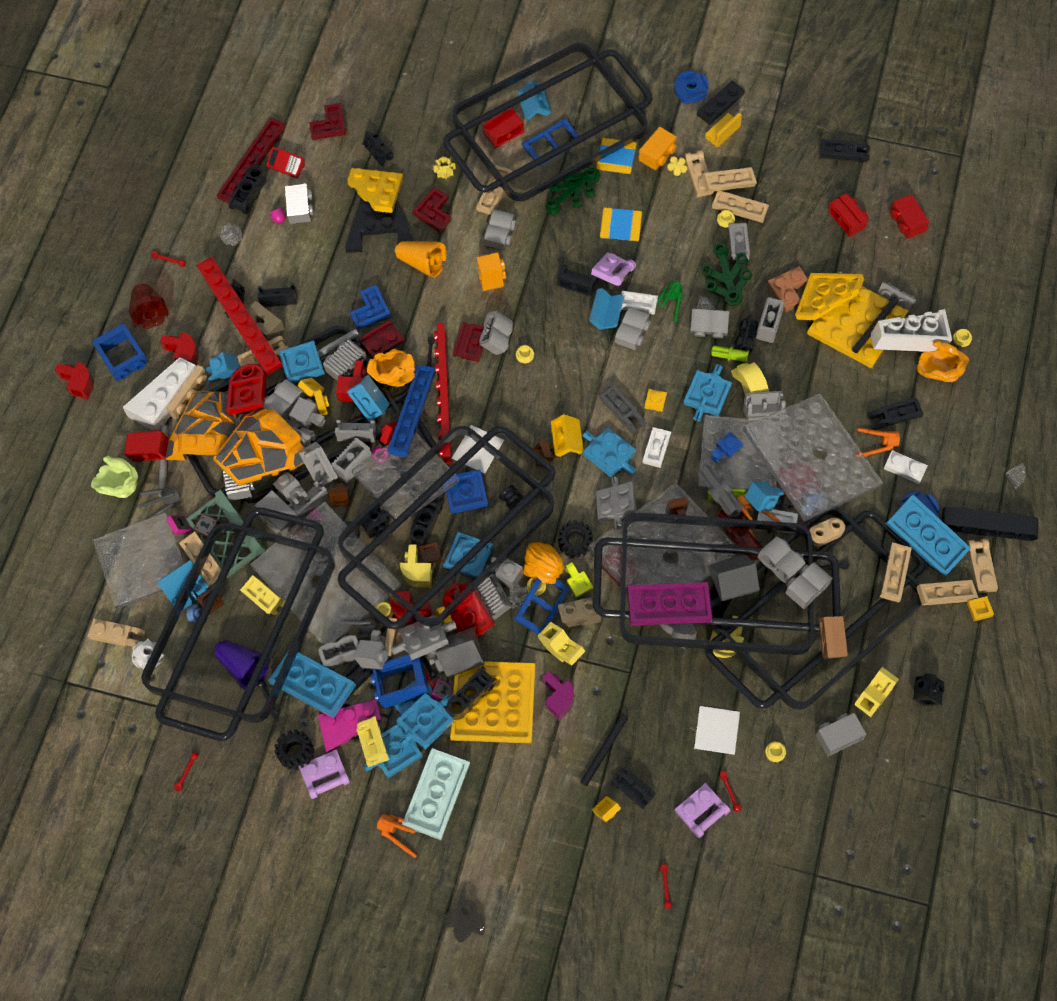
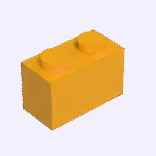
M659 127L639 150V161L656 171L659 166L665 164L667 157L677 149V137Z
M493 253L477 257L478 275L482 290L487 291L504 287L503 279H506L504 260L499 258V254Z

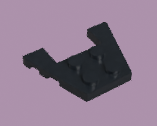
M369 202L359 203L345 246L346 253L362 252L361 236L398 233V244L401 241H414L397 203H395L393 213L374 211Z

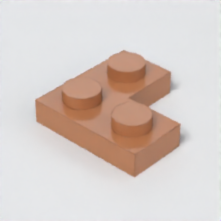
M799 266L769 280L767 285L776 299L784 302L783 310L788 312L799 306L801 299L795 290L806 285L808 279Z

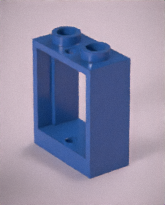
M124 323L92 340L94 347L116 382L127 378L131 373L141 370L145 365L149 364ZM128 339L137 355L113 367L104 352Z
M407 654L386 661L382 670L372 669L373 673L370 674L372 683L376 685L377 689L374 691L375 699L382 704L383 708L420 698L425 693L430 695L421 657L411 660L410 655ZM410 669L414 670L417 685L386 694L383 683L384 677Z

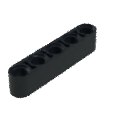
M945 507L942 509V522L953 532L1024 541L1038 539L1039 519L1033 516L958 507Z

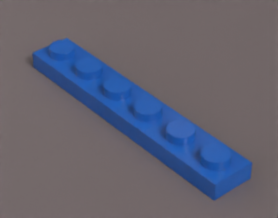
M417 365L415 378H413L388 448V454L402 457L408 456L436 374L434 367Z

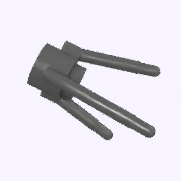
M168 486L162 489L139 493L141 496L161 493V497L137 505V508H142L162 500L164 504L168 503V505L145 520L146 523L155 519L169 508L176 506L175 502L180 501L175 487L169 488Z
M336 615L337 619H343L339 621L340 624L359 625L360 633L364 634L357 636V641L371 638L372 631L376 630L375 618Z

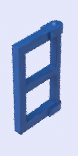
M564 118L521 144L531 158L535 160L539 156L530 145L544 137L553 149L559 147L549 134L563 126L573 139L579 135L567 119Z
M536 578L514 620L539 635L552 622L558 611V604H562L570 589L558 579L552 585L561 590V593L553 607L535 595L541 583V580ZM531 600L550 612L541 629L523 617Z

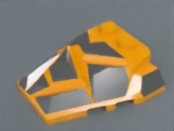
M194 391L168 441L167 460L186 461V454L216 455L236 428L237 414L229 415L226 412L228 392Z
M260 408L253 410L242 419L216 453L213 460L240 486L261 480L262 476L272 474V476L278 475L279 471L297 469L304 464L298 452L305 447L300 443V435L274 409Z

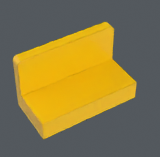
M727 113L705 134V139L718 148L741 127L742 114L738 113L733 117Z
M565 414L552 420L551 428L555 455L561 457L570 451L582 454L584 449L580 420Z

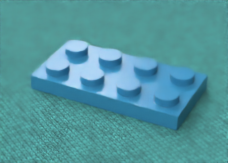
M911 495L885 523L943 577L971 549L914 495Z
M298 652L281 690L335 718L356 684ZM287 654L269 678L270 684L274 685Z

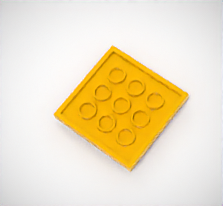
M862 286L859 294L814 320L807 334L872 369L884 350L874 349L871 337L858 353H854L852 347L889 303V300ZM896 305L884 320L897 317L903 319L906 317L908 310Z
M484 662L485 665L454 676L453 696L481 667H485L486 672L491 677L497 678L498 683L462 719L454 720V723L451 725V741L532 743L535 663ZM468 691L466 696L474 697L476 692ZM455 705L452 707V711L458 712L462 707Z

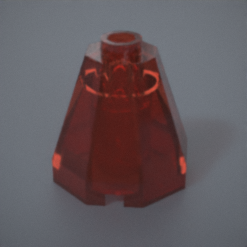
M142 283L133 288L129 314L134 326L139 327L138 325H142L144 329H150L162 325L164 317L169 315L164 299L150 285Z

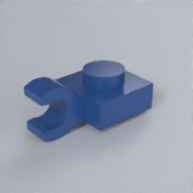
M729 432L717 442V448L712 452L713 456H711V459L715 463L720 461L725 455L730 459L743 448L744 444Z

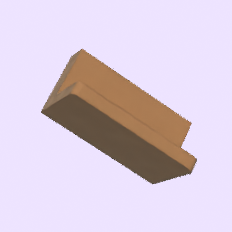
M843 616L818 618L823 659L846 657L847 646Z

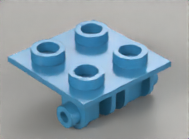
M191 560L157 581L173 607L194 566ZM199 575L183 610L196 602L197 597L210 589L201 575Z

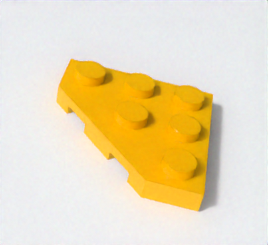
M351 168L348 176V185L351 188H355L358 195L364 201H368L374 211L393 213L403 181V174Z
M810 273L795 314L797 320H816L859 294L864 282L863 274Z

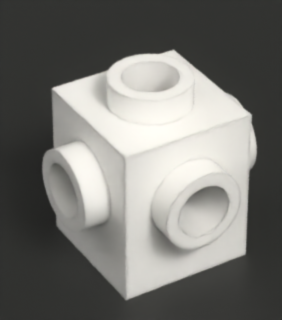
M147 639L144 642H138L133 647L132 662L137 668L144 670L156 645L155 642ZM161 654L156 667L163 662V654Z

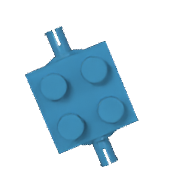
M716 364L712 373L696 371L684 399V405L696 409L693 417L695 421L697 419L700 422L703 413H709L718 417L732 386V382L724 380L719 376L723 369L721 365L718 368Z
M607 428L597 437L593 436L589 431L583 434V438L590 442V445L583 451V456L609 477H612L622 469L631 476L636 472V469L628 463L636 454V449L612 430Z
M426 693L422 695L396 720L397 724L406 733L397 741L398 744L403 748L412 739L424 749H427L454 723V719L445 710L447 702L451 697L446 694L438 702L430 698Z
M397 724L382 733L389 760L370 767L365 763L363 767L368 772L378 766L389 779L423 756L417 748L416 741L412 739L403 748L398 744L397 741L406 733Z

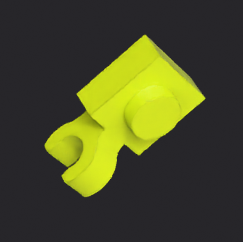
M572 562L565 566V570L570 577L567 580V584L576 599L593 590V586L584 571L578 573Z

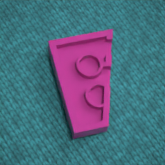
M376 699L341 708L335 718L325 713L318 714L326 753L332 752L333 749L341 744H345L349 739L357 735L358 723L371 719L374 716L378 722L382 720Z

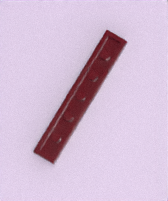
M270 117L218 192L217 198L229 204L231 196L236 191L249 167L261 165L285 130V123Z

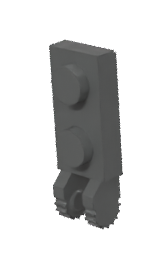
M612 385L599 395V399L622 424H625L631 433H635L637 430L635 425L629 420L633 417L641 427L646 425L637 409L615 385Z

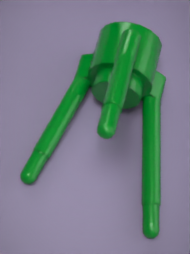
M673 280L669 282L668 286L664 288L658 297L657 305L664 296L665 298L660 305L661 308L665 306L668 299L675 300L677 298L673 320L676 323L683 293H681L682 285Z

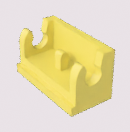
M254 575L250 577L240 590L267 614L276 615L278 613L276 609L279 606L283 607L285 603L282 597Z
M374 716L371 719L358 723L357 733L367 766L370 767L388 761L389 756L376 717Z

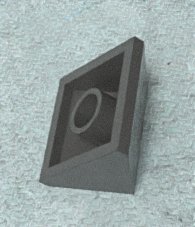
M746 555L708 565L721 601L759 591L756 563Z
M475 627L447 636L449 645L436 650V655L447 677L485 665Z

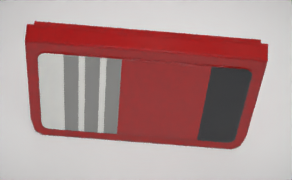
M273 147L266 166L298 178L305 167L304 158Z

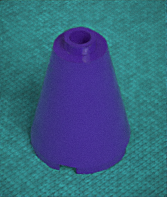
M228 640L219 642L215 646V657L236 683L245 690L262 653ZM265 665L258 681L263 680L268 672V666Z

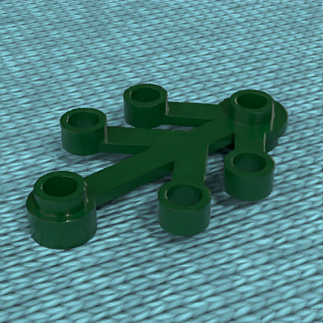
M589 168L584 173H576L563 180V182L579 180L578 182L557 183L554 187H550L549 190L553 193L561 190L566 191L556 199L552 198L546 202L547 213L550 215L558 214L561 210L560 204L573 194L574 197L571 199L573 208H580L583 205L581 199L582 187L586 184L587 187L584 189L585 196L587 198L594 197L596 194L594 185L599 181L600 171L596 168Z
M717 243L713 248V252L719 258L723 274L713 270L708 264L701 268V272L705 277L710 276L725 283L728 290L717 286L713 280H709L706 283V289L710 293L715 292L725 297L728 305L737 306L743 299L741 291L747 281L752 278L750 269L744 268L741 270L742 266L747 263L748 258L745 253H738L736 255V263L730 271L726 258L729 250L726 244ZM740 257H745L742 261H739ZM741 270V272H740L741 279L739 280V282L737 283V285L734 286V282H733V281L735 280L736 276L738 275L739 271ZM748 272V273H749L748 276H746V277L743 276L744 273ZM714 284V287L710 289L709 286Z

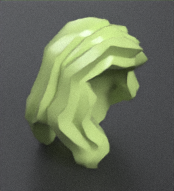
M104 457L103 460L108 465L100 467L99 473L91 482V487L100 494L118 498H126L133 494L138 483L136 469L123 458Z

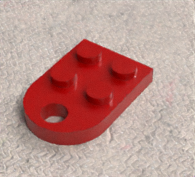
M247 364L232 374L229 380L226 412L229 415L264 408L267 377L259 365Z
M455 583L451 585L443 597L444 608L446 609L455 600L454 592L456 590L459 591L460 595L470 584ZM477 590L470 594L450 614L452 621H454L457 627L454 629L456 633L475 627L478 638L496 624Z

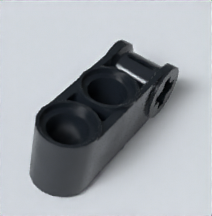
M253 165L249 167L229 200L230 209L240 210L243 214L249 213L251 206L266 183L263 169L260 166Z
M431 496L420 506L410 530L412 545H417L418 548V546L428 543L437 518L444 506V498L439 499ZM424 518L430 519L428 522H423L422 520ZM416 535H423L420 539L415 538Z
M485 667L479 668L472 678L447 702L448 714L454 720L462 719L496 686L498 679L491 677L486 672ZM468 691L476 692L475 696L471 698L467 697L466 693ZM455 705L462 707L458 712H453L451 709Z

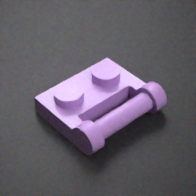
M607 252L593 267L591 274L618 286L623 282L624 277L635 269L636 263L633 260L626 261L615 254ZM619 268H622V270H621L619 273H616V274L614 275V273H615Z
M337 750L311 760L308 765L304 763L302 769L299 766L311 799L317 798V795L341 784L346 785L350 783ZM338 772L340 774V776L335 779H332L316 787L313 786V783L325 779Z
M706 783L674 810L698 838L703 836L704 831L720 817L726 816L731 812L729 807L720 800ZM713 805L718 808L699 825L695 824L694 821Z

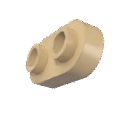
M830 518L813 526L810 529L812 545L822 546L841 537L845 530L843 521L838 518Z

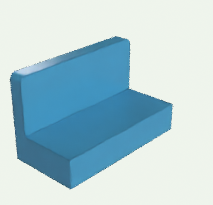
M530 81L518 91V96L540 84ZM545 90L521 102L526 120H530L537 113L548 116L551 113Z
M603 288L597 289L589 321L599 330L617 327L624 296L622 294L610 296Z
M366 375L360 383L349 388L347 391L368 421L382 415L390 405L369 375Z

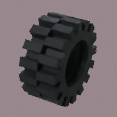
M574 520L572 524L571 521L567 522V525L564 524L562 529L559 530L558 535L560 550L564 551L566 556L570 554L571 558H574V555H577V558H581V554L583 556L587 555V551L590 552L593 545V535L589 525H584L582 521L579 524L577 520ZM573 533H578L583 537V541L579 545H572L569 543L568 537Z
M291 730L287 731V736L283 733L281 735L283 739H277L278 744H275V754L283 767H287L289 770L293 767L294 770H298V766H300L302 769L304 767L303 763L308 765L310 763L308 758H313L314 746L303 731H300V733L298 730H294V733ZM301 745L298 753L294 755L287 754L292 746Z

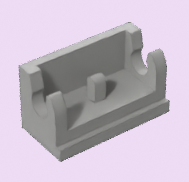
M783 392L745 393L743 411L747 421L784 419L786 403L785 400L782 401Z
M336 420L337 428H335L337 441L352 442L355 441L354 438H358L362 442H375L377 426L375 420H370V423H342L341 420Z
M317 442L298 452L314 482L317 480L320 486L338 478L322 447Z
M317 480L313 483L314 487L307 492V497L299 500L297 505L293 506L292 503L288 505L299 517L307 518L310 511L319 508L329 499L327 489L324 486L321 487Z

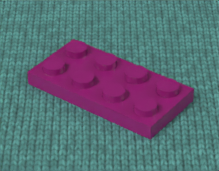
M708 582L627 586L630 626L711 623L712 621Z

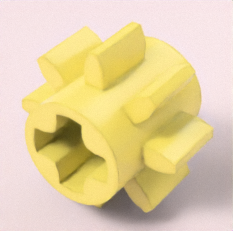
M442 156L439 160H435L436 166H433L434 172H437L438 178L447 179L454 175L453 170L456 168L451 158L448 159Z

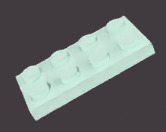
M432 748L402 825L441 840L470 762Z

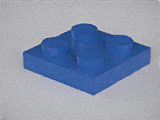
M481 470L453 475L445 483L451 514L488 506Z

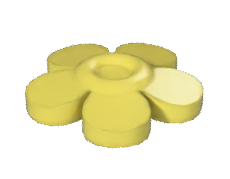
M672 157L667 168L669 171H673L675 176H679L681 172L685 173L687 171L686 161L684 158L678 160L676 157Z

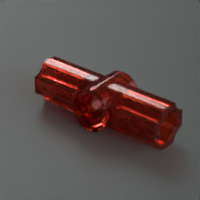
M721 510L715 516V518L738 519L737 517L729 518L724 510ZM723 527L731 537L734 545L763 548L750 533L749 529ZM742 532L745 536L739 537L735 533ZM746 555L752 561L759 559L758 555Z

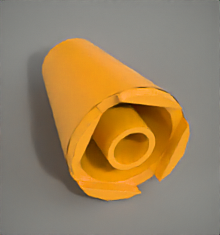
M401 241L395 247V254L398 259L429 277H437L444 268L441 265L442 261L446 262L447 251L446 246L441 244V242Z

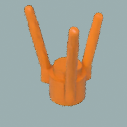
M857 428L858 432L882 436V445H886V447L856 454L855 458L892 451L893 447L899 446V432Z
M745 495L737 497L743 508L739 515L740 518L746 520V516L748 520H753L749 514L753 509L752 504L745 498ZM761 511L766 516L773 519L775 522H780V520L770 512ZM746 529L751 539L755 540L752 530Z
M382 814L377 824V829L382 831L381 835L387 837L405 852L416 858L417 855L390 834V832L394 833L397 828L410 833H415L416 831L398 824V822L403 823L404 818L392 814L390 816Z

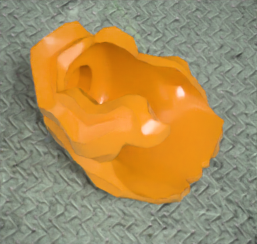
M935 341L933 346L938 348V350L922 353L918 361L917 371L926 378L945 382L956 381L965 372L966 366L970 361L969 358L949 343Z
M393 349L386 354L379 353L373 359H370L367 373L381 384L400 387L415 378V361L411 354Z
M541 542L529 543L526 547L523 574L531 578L537 577L545 583L555 584L556 579L559 578V575L565 569L563 558L549 544Z

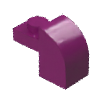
M548 671L542 676L543 683L553 694L545 701V707L560 721L573 706L574 690L569 680L562 685V680L556 674L552 675Z

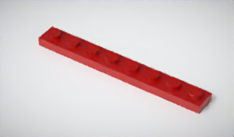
M211 256L197 264L198 270L266 375L282 367L283 365L213 257Z
M437 323V331H434V341L438 342V347H435V358L439 359V363H435L436 374H439V379L436 380V389L440 391V396H437V407H441V413H437L438 424H441L442 428L438 430L439 441L450 432L446 331L444 323ZM451 441L439 452V457L443 458L444 465L452 464Z

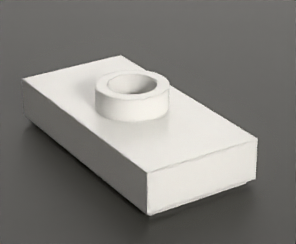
M622 291L621 294L624 296L621 310H628L631 307L647 314L655 315L658 296Z

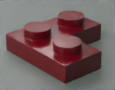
M341 103L324 105L326 120L309 122L312 140L346 135Z
M434 187L412 211L413 215L441 233L452 221L451 216L440 210L449 200L448 195Z

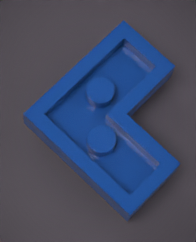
M377 285L361 290L360 295L366 306L350 312L357 330L391 317Z

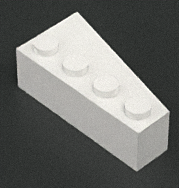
M945 309L939 310L937 313L926 312L920 316H915V314L909 315L903 319L897 317L880 320L871 332L873 348L881 350L933 352L938 350V348L933 346L935 341L949 344L952 341Z
M179 357L122 407L127 417L151 430H161V426L165 425L170 418L167 407L196 366Z

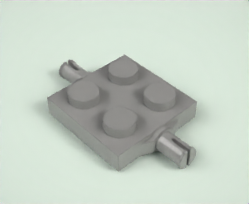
M614 477L611 478L612 486L610 488L596 491L597 516L600 524L614 522V528L616 530L620 528L621 530L623 527L622 519L637 513L635 486L632 481L619 485V478Z
M434 614L427 618H435L436 615ZM454 621L445 625L440 623L432 627L415 622L399 629L402 643L391 647L392 652L395 655L405 650L410 655L411 660H414L449 645L446 632L457 627Z

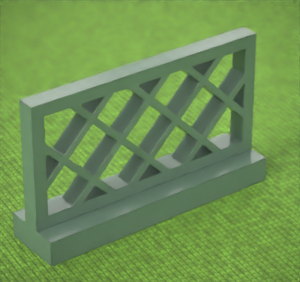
M221 489L215 493L216 497L186 519L193 529L195 527L193 521L201 516L202 513L212 518H217L220 524L221 519H229V523L240 526L245 521L232 501H229L228 496ZM217 503L220 507L218 515L210 514L211 507ZM227 531L226 542L217 541L216 539L211 550V554L221 568L228 557L229 546L234 544L230 543L231 533L235 532ZM197 533L199 537L202 539V541L205 543V536ZM246 535L244 539L245 544H242L241 548H249L252 553L247 557H240V548L235 558L234 566L230 569L227 578L256 556H262L267 552L258 538ZM216 544L225 545L223 555L215 554Z

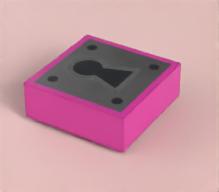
M170 515L166 519L174 534H189L192 531L184 515Z
M438 679L430 698L438 702L446 694L452 698L454 686Z

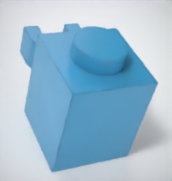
M222 352L209 360L211 367H207L205 371L212 373V376L208 378L209 382H215L218 378L229 380L232 374L240 368L237 356Z
M767 481L752 482L745 498L757 511H772L775 505L779 503V496L783 495L784 492L781 488L773 489Z

